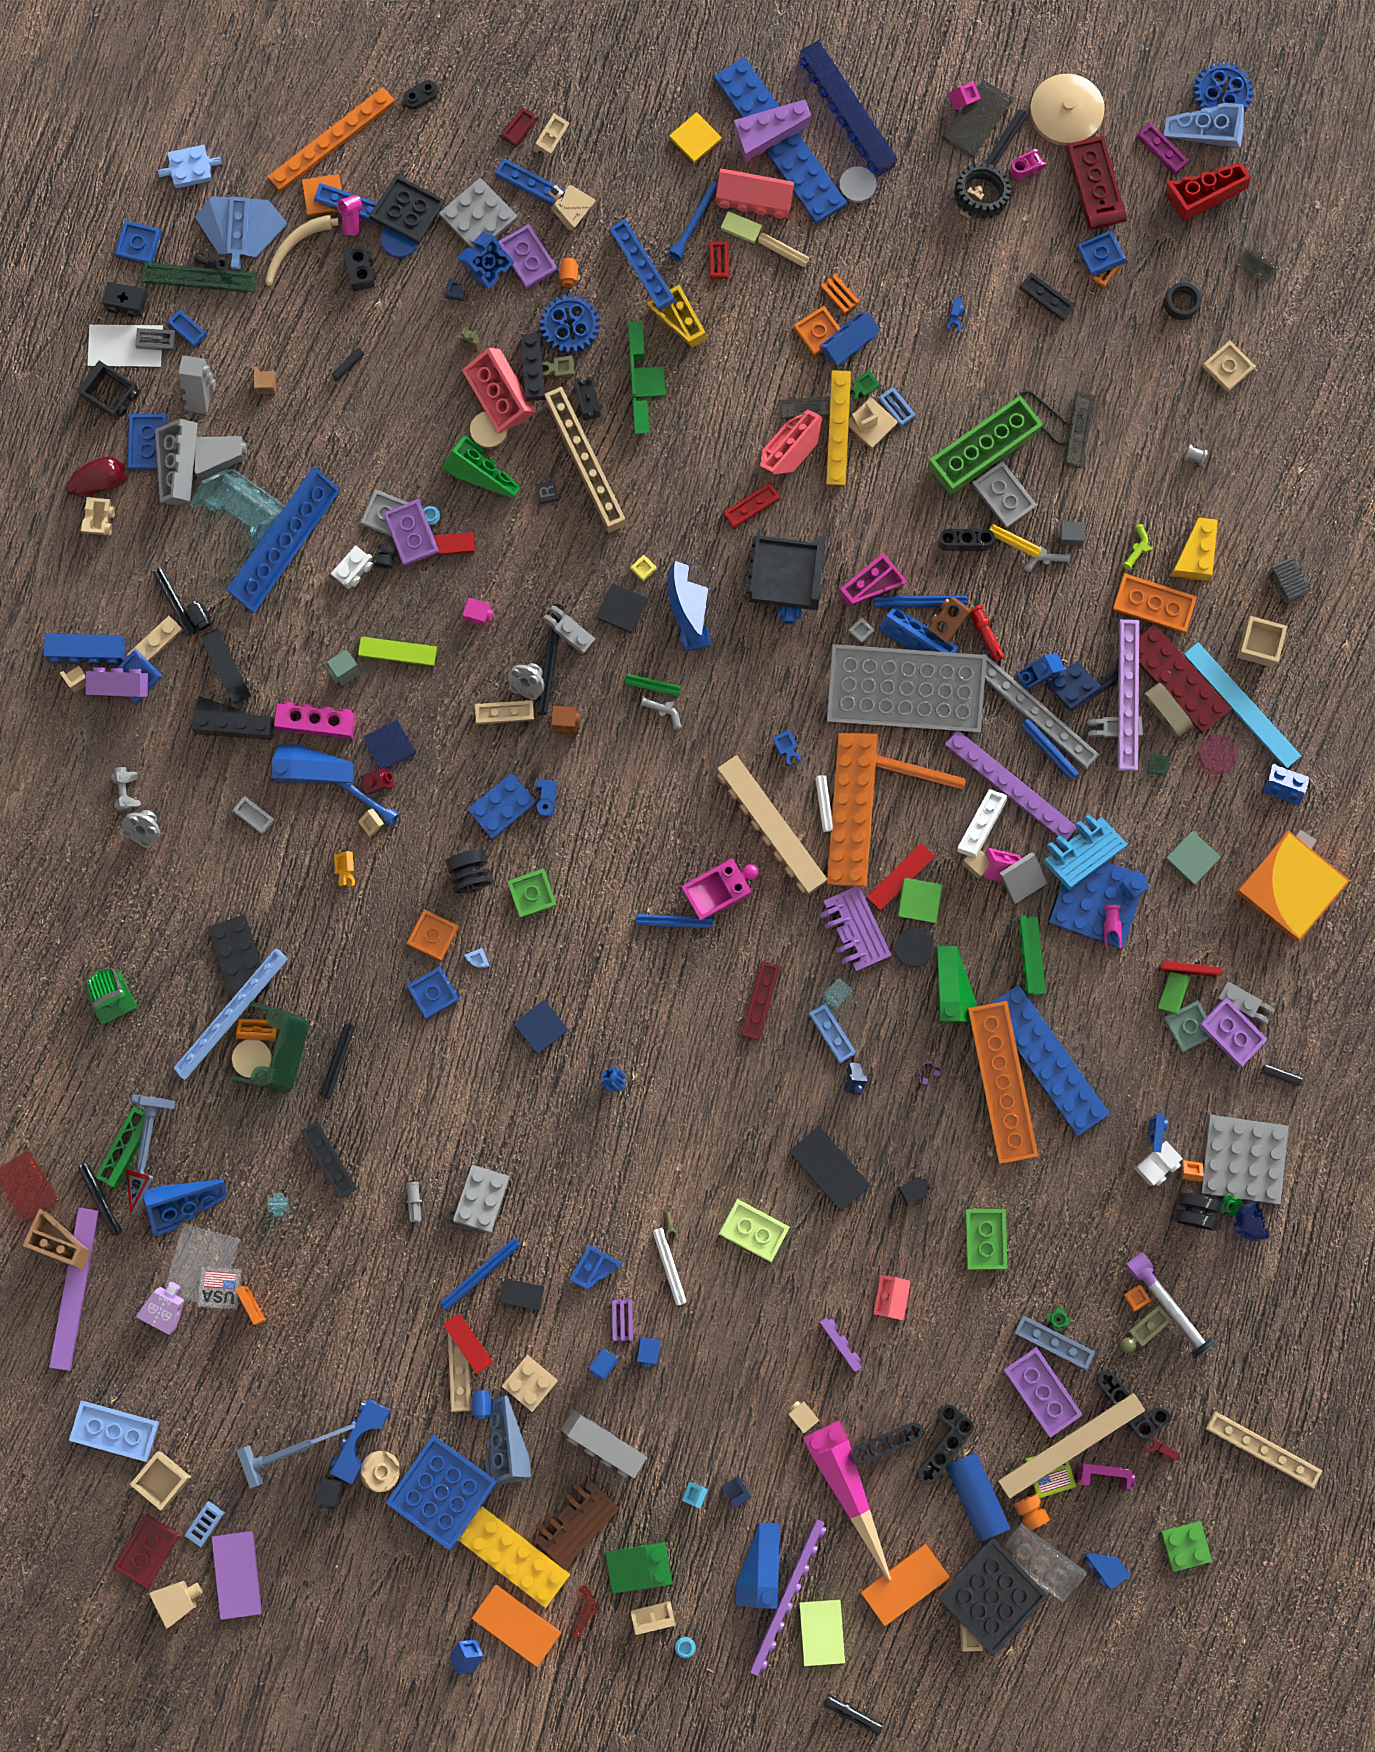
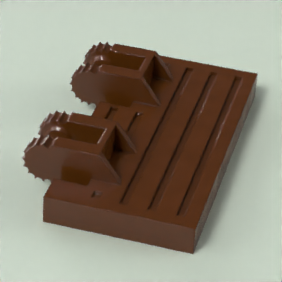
M591 1480L585 1486L591 1492L590 1495L576 1482L572 1485L585 1498L581 1505L570 1493L566 1492L564 1494L577 1509L575 1510L570 1504L566 1506L557 1516L563 1523L562 1525L549 1513L545 1514L546 1520L558 1529L553 1535L542 1523L538 1522L536 1524V1527L549 1540L541 1534L535 1542L563 1569L574 1560L620 1509Z

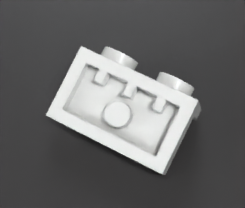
M355 545L333 570L331 576L347 589H350L352 586L355 587L360 582L361 575L364 572L367 573L372 568L373 558Z

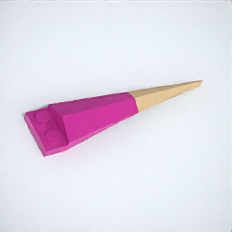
M840 1421L833 1422L803 1436L811 1457L886 1578L891 1580L856 1463L850 1459V1443Z

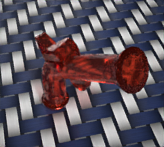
M582 1585L579 1588V1592L584 1596L587 1605L585 1608L580 1609L579 1613L582 1616L575 1630L571 1633L580 1639L590 1616H595L597 1613L602 1612L595 1608V1599L587 1585Z

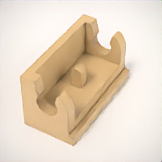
M553 113L535 143L533 151L536 153L539 150L542 151L544 157H548L549 154L551 155L570 123Z
M670 1601L631 1610L635 1635L675 1626Z

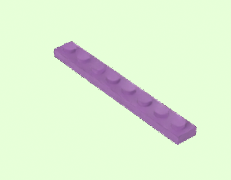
M956 731L945 744V747L1003 794L1007 795L1008 798L1055 836H1062L1067 841L1077 829L1075 824L960 731Z
M817 1518L752 1663L750 1673L758 1676L759 1672H764L768 1663L765 1658L768 1652L772 1653L776 1644L773 1641L776 1633H781L784 1626L782 1619L785 1614L788 1615L792 1608L793 1604L790 1603L792 1596H797L801 1584H799L801 1576L805 1577L808 1572L809 1565H807L809 1557L813 1558L817 1551L816 1541L818 1538L822 1539L825 1533L824 1522Z

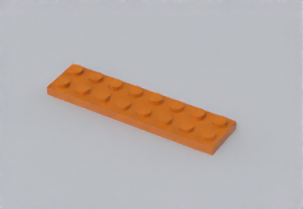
M839 733L832 812L833 830H831L827 876L828 886L867 887L878 742L877 734Z
M1003 1001L968 1008L999 1164L1038 1157L1008 1003Z

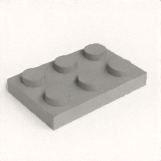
M1003 461L972 483V486L1006 529L1037 507V504Z
M472 1165L453 1222L491 1234L510 1176Z

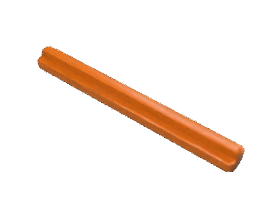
M876 755V767L958 789H963L965 786V778Z

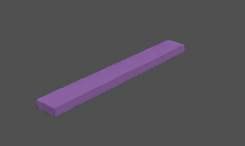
M78 1209L74 1237L88 1248L91 1254L83 1270L68 1265L49 1368L71 1371L99 1210Z

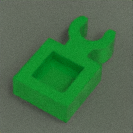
M870 370L854 380L855 387H850V392H855L854 397L851 398L852 402L857 401L861 393L866 397L880 387V384Z

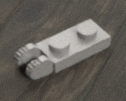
M552 606L550 610L560 619L559 623L547 614L543 617V620L558 635L583 654L595 638L567 614H564L558 607Z
M1138 716V737H1142V716ZM1118 717L1087 720L1088 726L1103 725V731L1088 732V737H1118Z
M1229 981L1226 982L1218 997L1220 1001L1227 997L1241 1013L1250 1018H1255L1264 1024H1268L1269 1019L1256 1013L1258 1008L1271 1014L1275 1011L1273 1007L1263 1003L1259 998Z

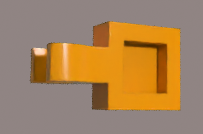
M346 851L335 854V874H339V886H345L346 881L347 887L354 886L355 880L350 872L354 871L353 853Z

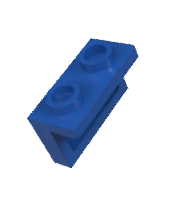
M1272 764L1263 793L1299 805L1306 794L1309 777Z

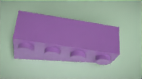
M805 99L734 120V133L745 163L750 161L752 157L764 153L771 146L781 143L783 139L791 137L810 126L811 115Z

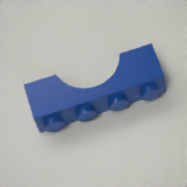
M368 1399L367 1403L363 1401L358 1411L361 1414L357 1421L354 1420L352 1422L356 1428L349 1430L351 1432L349 1438H344L339 1448L342 1450L339 1458L335 1456L330 1465V1468H332L330 1474L350 1484L355 1483L362 1466L356 1452L359 1438L370 1429H382L391 1412L390 1409L371 1399Z

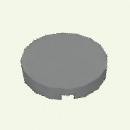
M854 166L842 174L839 181V190L847 201L864 203L874 195L876 179L867 168Z

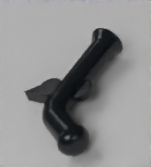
M197 253L194 257L196 262L198 261L216 271L227 267V261L224 258L211 260L200 253Z

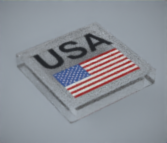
M201 1266L197 1307L238 1310L239 1296L235 1289L241 1285L242 1270Z

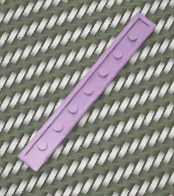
M1120 620L1118 771L1137 772L1139 620Z

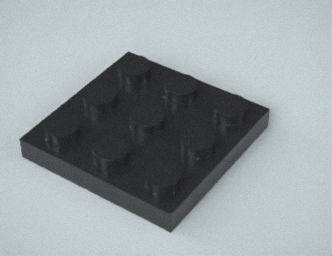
M396 174L369 215V220L419 245L445 205V199Z

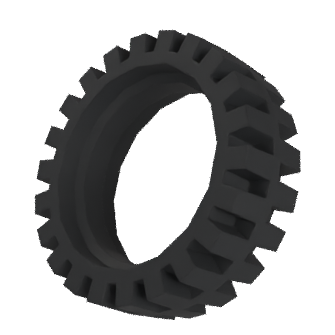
M975 163L974 166L969 165L967 169H963L957 179L954 189L955 201H958L957 205L959 208L962 207L964 213L967 210L969 211V216L975 214L977 219H979L980 215H982V219H987L988 216L993 218L995 215H999L1008 203L1011 194L1008 177L1005 178L1006 174L1004 172L999 173V168L994 170V165L990 164L989 167H986V163H982L981 166H979V163ZM975 178L985 179L997 187L1000 197L996 202L990 204L977 202L967 194L965 184Z

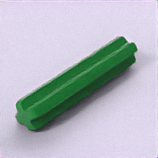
M627 674L624 681L629 686L676 697L680 695L681 687L678 685Z

